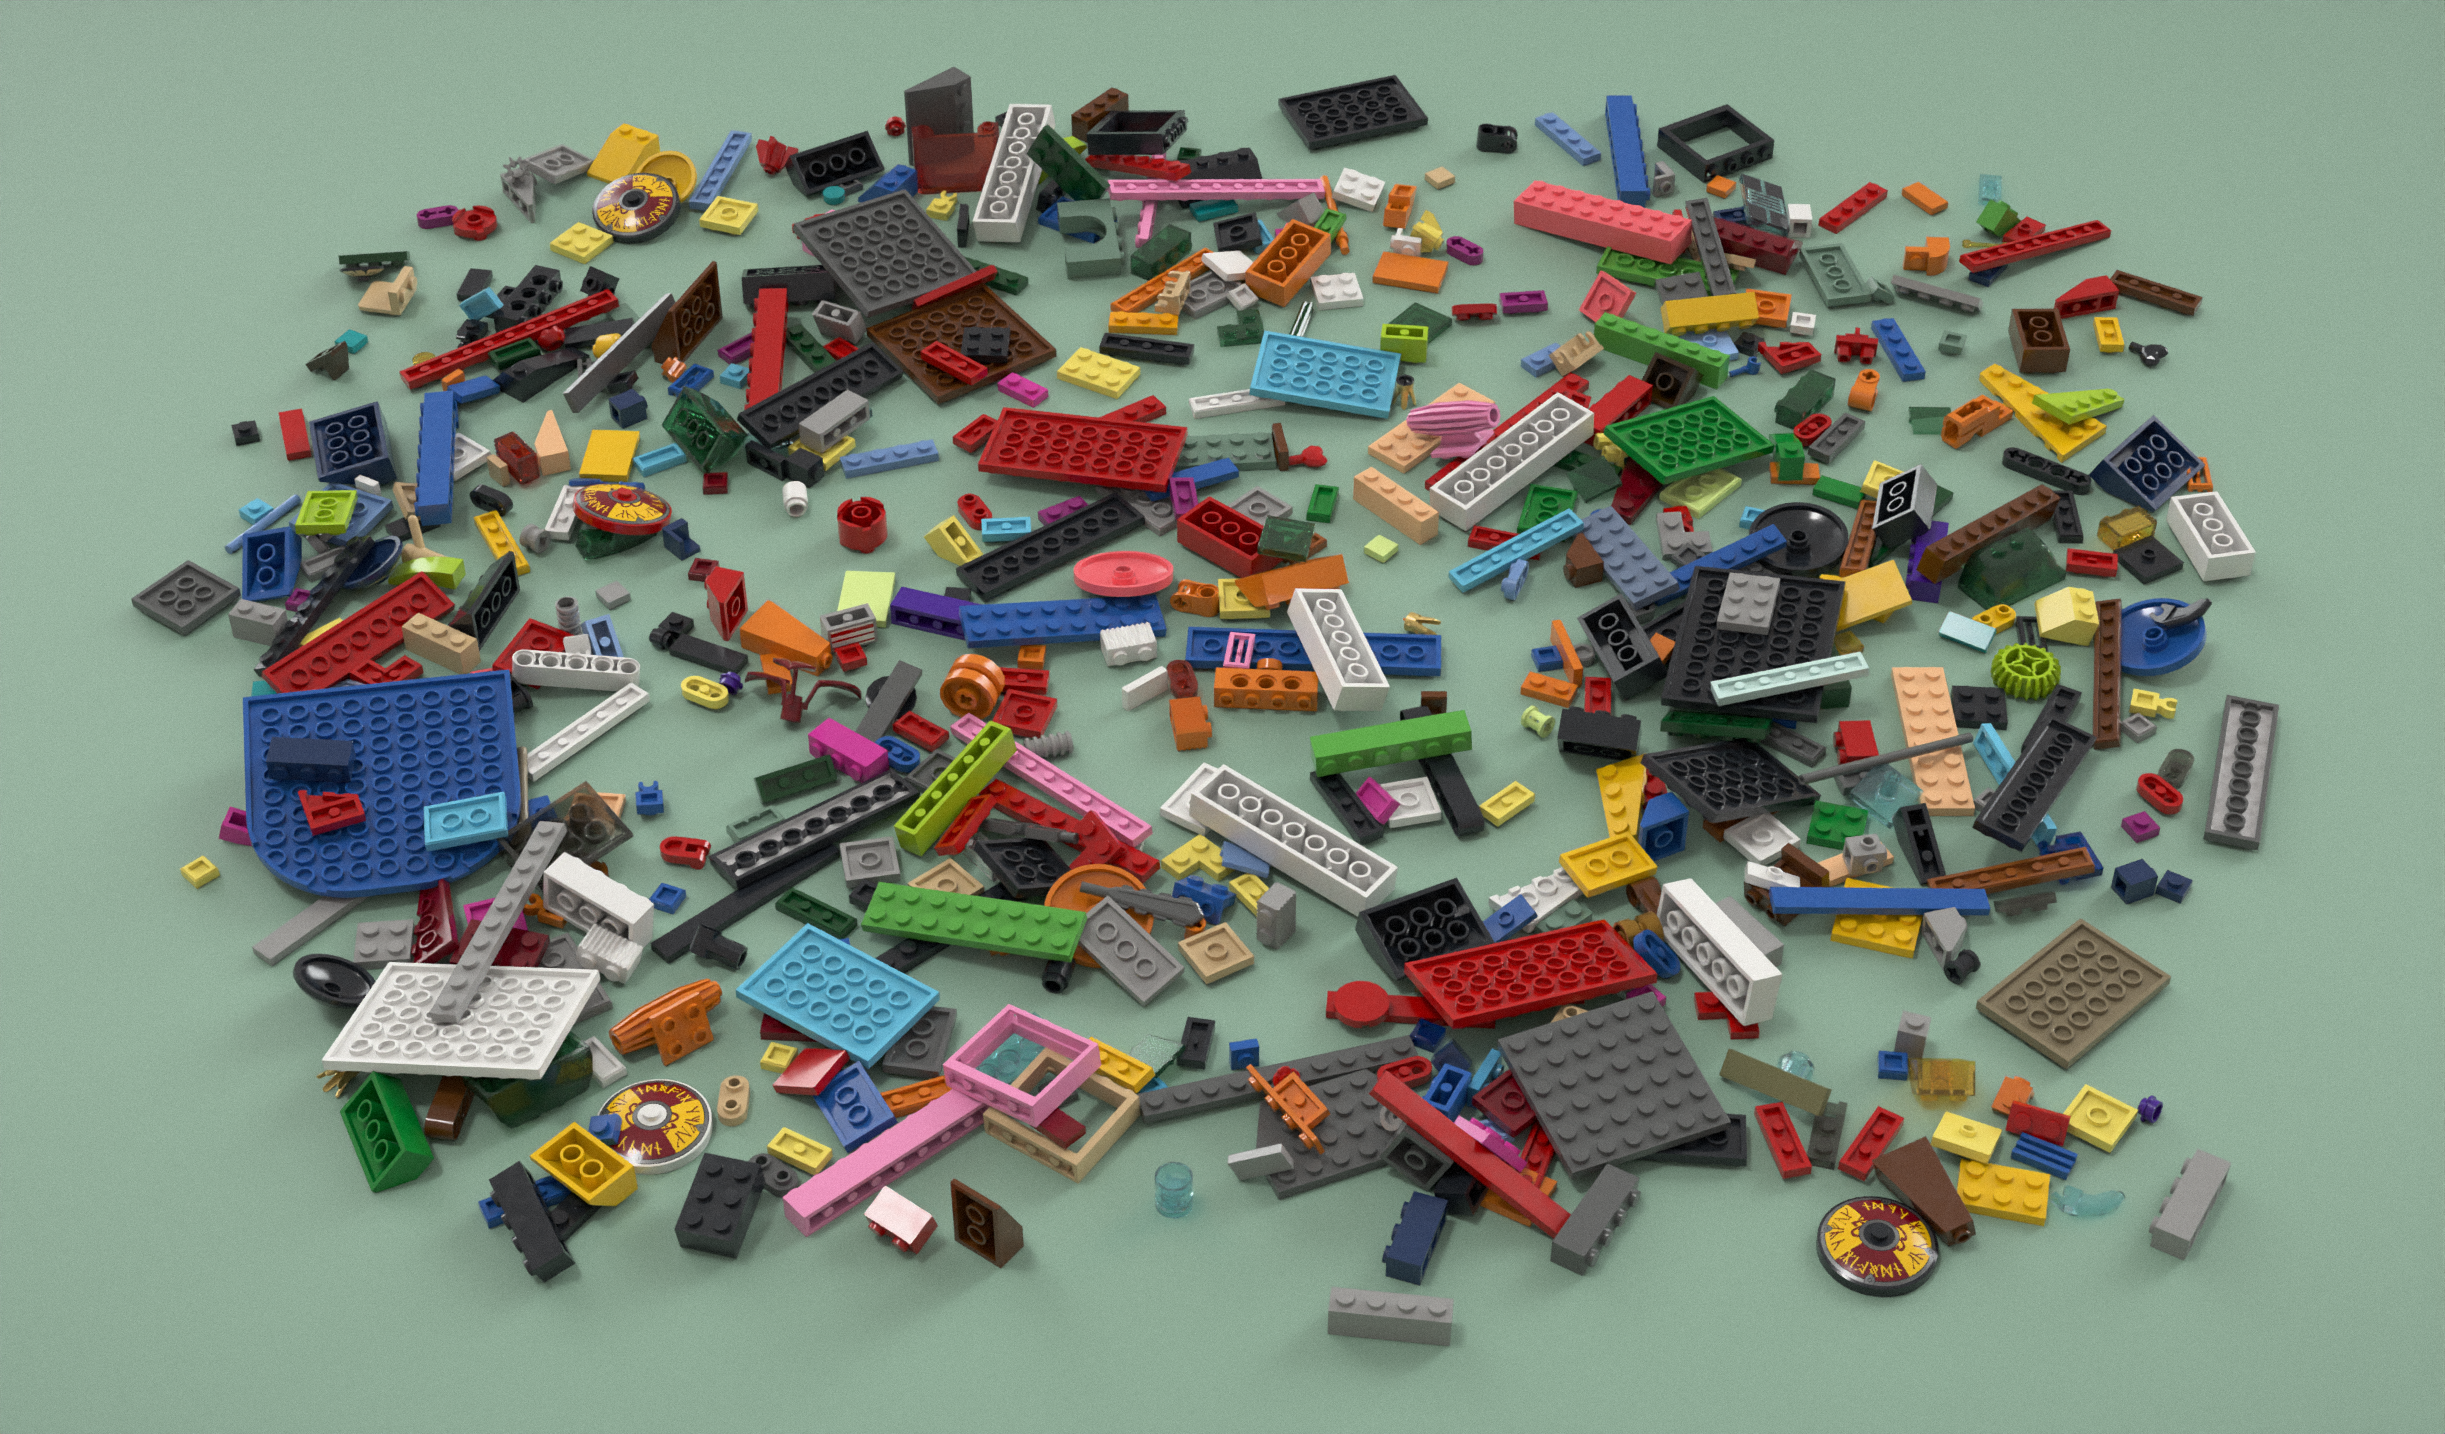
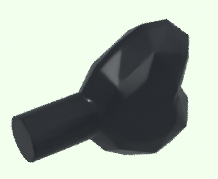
M2131 342L2129 345V350L2140 354L2141 361L2148 366H2156L2160 359L2168 354V349L2158 344L2143 346Z

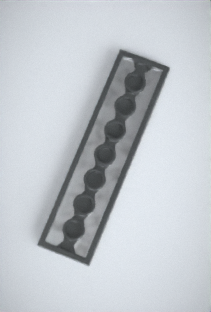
M2231 695L2226 696L2204 830V840L2258 850L2279 711L2278 704Z

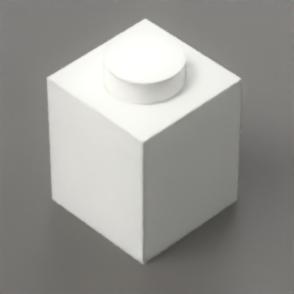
M1788 204V237L1810 238L1812 227L1810 204Z

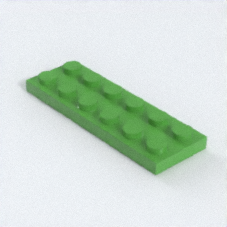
M1607 246L1597 265V274L1600 271H1604L1612 277L1624 279L1628 282L1647 284L1651 287H1655V279L1700 272L1708 297L1711 296L1702 262L1678 257L1672 264H1667L1613 250ZM1729 268L1733 284L1735 285L1739 276V270Z

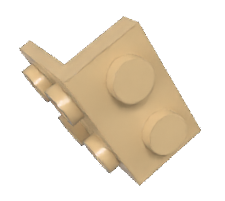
M404 266L394 283L372 282L358 304L359 310L401 315L417 290V277L414 276L413 267Z

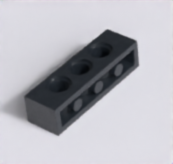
M535 265L503 302L504 305L493 314L496 333L541 316L542 312L552 303L557 294L562 291L563 281L561 280L560 270Z

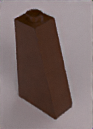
M1926 1136L1872 1160L1878 1180L1900 1201L1916 1210L1931 1225L1935 1234L1948 1246L1956 1243H1965L1972 1236L1976 1235L1971 1215Z

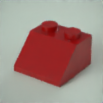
M716 566L712 573L706 577L704 583L708 596L707 609L710 612V620L722 639L729 641L748 611L744 572Z

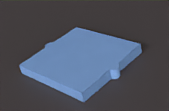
M1227 841L1223 842L1222 850L1219 854L1222 857V866L1268 878L1271 864L1237 844Z

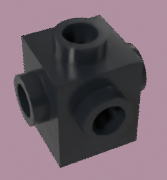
M590 266L586 277L583 279L580 291L588 294L587 297L607 289L615 294L620 278Z

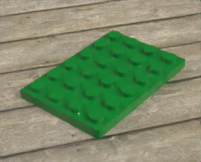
M1715 396L1605 426L1604 435L1663 485L1771 454L1775 446Z

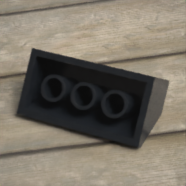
M868 130L790 155L784 165L792 184L805 196L823 191L830 186L845 184L854 179H860L885 170Z
M1250 147L1239 148L1229 152H1219L1209 156H1199L1189 160H1179L1180 163L1190 164L1191 173L1180 180L1262 179L1257 157ZM1178 200L1179 204L1183 209L1189 208L1190 204L1204 201Z
M507 552L488 567L484 575L480 576L478 584L470 591L463 606L459 607L452 622H449L447 625L476 638L479 651L520 591L514 552Z

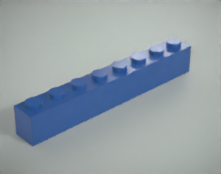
M1606 95L1605 118L1617 200L1631 205H1640L1645 208L1646 201L1650 200V187H1648V175H1646V163H1644V151H1642V139H1640L1641 130L1638 127L1637 104H1633L1632 95Z
M453 390L424 393V403H420L421 416L419 417L421 430L418 432L420 444H418V473H416L417 487H415L417 502H414L416 517L420 516L422 526L452 523L457 416Z

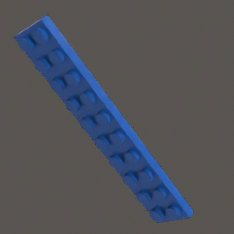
M1188 627L1185 668H1223L1230 632L1255 634V645L1250 669H1257V662L1260 659L1273 658L1282 662V670L1315 672L1296 630ZM1363 633L1383 674L1441 676V635ZM1235 639L1231 662H1235L1239 639ZM1245 640L1241 663L1245 662L1249 640Z

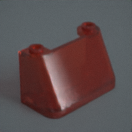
M983 122L978 126L977 133L934 135L933 129L926 125L911 127L918 193L941 194L942 191H946V193H960L983 190L999 139L998 122Z

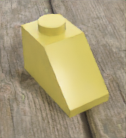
M954 515L937 524L924 536L925 540L939 557L959 566L983 555L982 551Z

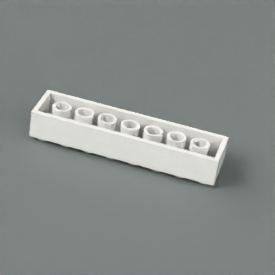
M1009 105L973 218L977 241H1021L1042 171L1027 155V152L1044 126L1048 124L1051 128H1055L1056 124L1052 105Z
M1557 392L1430 487V506L1437 510L1441 517L1464 531L1469 530L1590 438L1594 432V413Z
M1224 764L1191 793L1189 816L1357 917L1359 912L1379 905L1395 889L1397 866Z

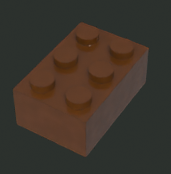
M2058 308L2012 309L2008 333L2019 372H2066L2070 347Z

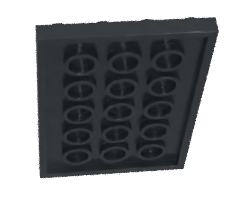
M1396 75L1278 99L1279 108L1309 150L1428 125V117Z
M1746 738L1644 754L1641 760V764L1649 770L1651 775L1658 777L1667 785L1669 790L1676 792L1685 800L1687 805L1695 808L1703 815L1706 821L1711 823L1814 805L1815 801H1819L1821 794L1809 784L1801 785L1798 781L1799 776L1758 743L1747 742Z

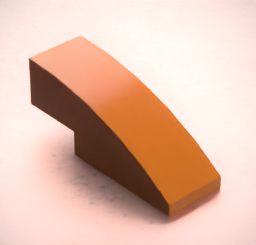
M1394 185L1389 193L1388 204L1384 210L1383 226L1405 229L1412 211L1417 186Z

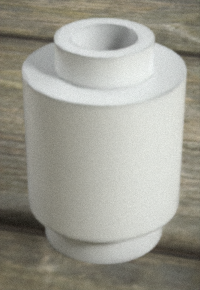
M799 481L788 482L782 489L784 509L790 516H802L808 508L806 486Z

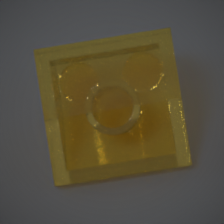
M1908 1058V1072L1912 1094L1920 1095V1100L1938 1101L1939 1095L1949 1096V1101H1967V1096H1975V1061L1965 1058Z

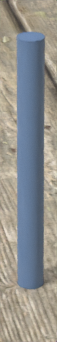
M294 494L225 546L226 552L229 554L235 552L243 546V534L263 531L299 504L301 498Z

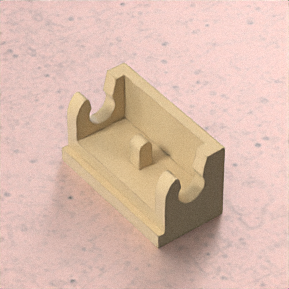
M1170 271L1168 273L1169 277H1175L1178 281H1166L1163 292L1157 296L1159 301L1155 305V312L1180 314L1190 292V271Z
M1590 331L1585 333L1589 342L1579 333L1549 354V357L1562 376L1577 369L1604 349Z

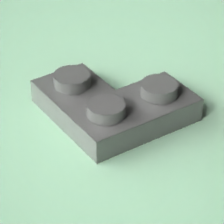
M1681 512L1656 514L1662 560L1671 559L1687 542L1705 555L1712 553L1709 531L1684 532Z

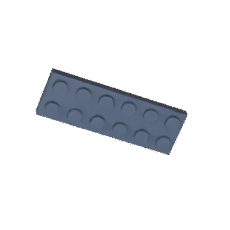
M1612 506L1581 519L1584 522V530L1572 535L1575 539L1580 533L1584 534L1604 561L1603 573L1617 590L1622 593L1623 597L1635 611L1680 590L1676 579Z

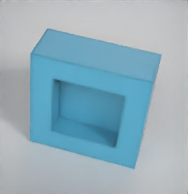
M731 363L720 375V383L741 389L747 383V374L752 372H749V368Z
M256 498L240 508L239 514L242 519L254 525L274 509L264 501Z

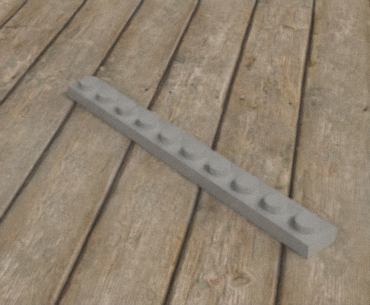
M544 821L538 823L429 1012L432 1021L459 1023L567 832L565 823Z

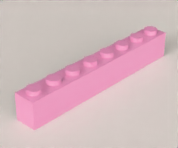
M952 1088L940 1098L931 1101L921 1110L906 1117L899 1124L885 1130L877 1138L863 1144L858 1150L847 1157L838 1160L825 1171L814 1175L806 1183L789 1191L783 1197L785 1217L801 1233L808 1237L884 1188V1186H887L984 1123L983 1114L990 1106Z

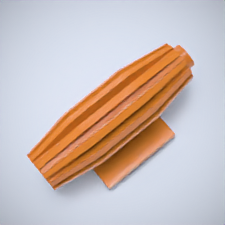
M706 978L671 990L637 1008L609 1030L612 1044L619 1054L624 1055L657 1043L662 1063L667 1066L714 1040L706 1013L721 1002V987L716 981L711 982L710 979Z

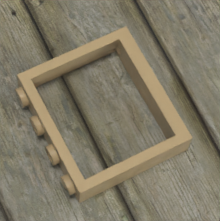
M1046 1047L1010 1086L1029 1094L1048 1072L1058 1076L1073 1061ZM1093 1073L1084 1081L1079 1088L1118 1109L1077 1154L1067 1148H1062L1047 1137L991 1106L983 1114L985 1133L1079 1184L1140 1116L1139 1096L1132 1090L1124 1089L1113 1083L1109 1078L1102 1077L1096 1073Z

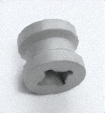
M528 524L522 530L519 541L523 547L531 548L536 553H542L548 548L551 535L545 529L539 530L538 526Z

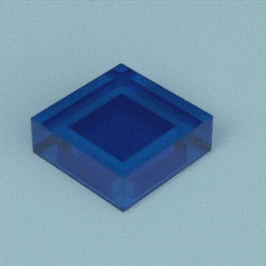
M1420 1019L1411 1032L1410 1037L1415 1047L1434 1053L1446 1035V1028Z

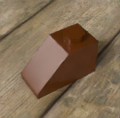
M1583 533L1578 534L1566 554V564L1563 566L1565 578L1570 580L1575 588L1601 582L1603 579L1604 561Z

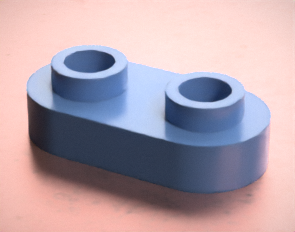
M1518 559L1516 563L1511 564L1509 576L1503 579L1501 585V592H1504V598L1516 600L1528 575V561Z

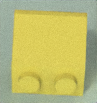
M2067 587L2035 601L2034 606L2040 637L2089 646L2099 626L2093 591Z

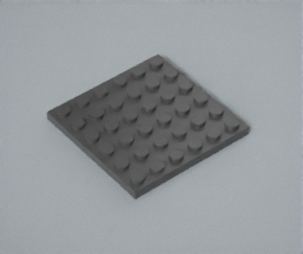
M906 189L794 223L793 231L866 318L912 304L914 299L976 272L974 267Z
M1653 991L1498 1039L1497 1048L1531 1109L1534 1110L1536 1118L1571 1180L1603 1170L1607 1163L1616 1166L1730 1128V1119Z

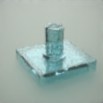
M1885 764L1873 767L1850 791L1848 797L1863 809L1869 810L1868 813L1891 829L1894 826L1891 817L1900 807L1914 805L1924 791L1892 766Z

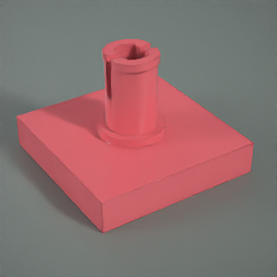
M1600 271L1579 311L1595 322L1605 312L1623 318L1636 292L1608 273Z

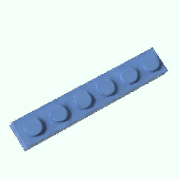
M730 131L690 198L689 206L691 209L706 211L716 197L720 196L752 141L751 133Z

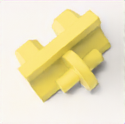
M1596 433L1593 446L1596 450H1602L1603 461L1613 462L1624 469V457H1628V455L1607 438L1604 433Z

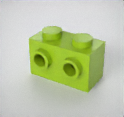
M1382 324L1380 350L1400 353V361L1426 363L1428 349L1427 326Z

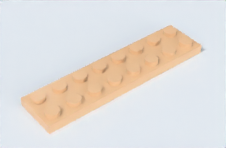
M1892 667L1891 679L1906 748L1957 736V726L1943 667ZM1961 745L1909 758L1918 804L1926 803L1929 816H1974L1975 805Z

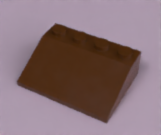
M712 261L668 310L652 343V351L654 352L656 363L663 364L668 357L673 360L675 356L678 358V361L684 363L723 319L717 262Z

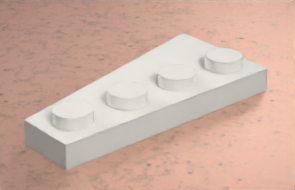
M1561 867L1554 870L1553 875L1548 877L1539 876L1532 879L1531 884L1522 888L1515 886L1508 889V894L1500 897L1496 894L1489 897L1488 906L1498 911L1519 894H1522L1538 915L1536 919L1522 928L1527 933H1530L1535 929L1537 923L1571 899H1577L1583 892L1564 868Z

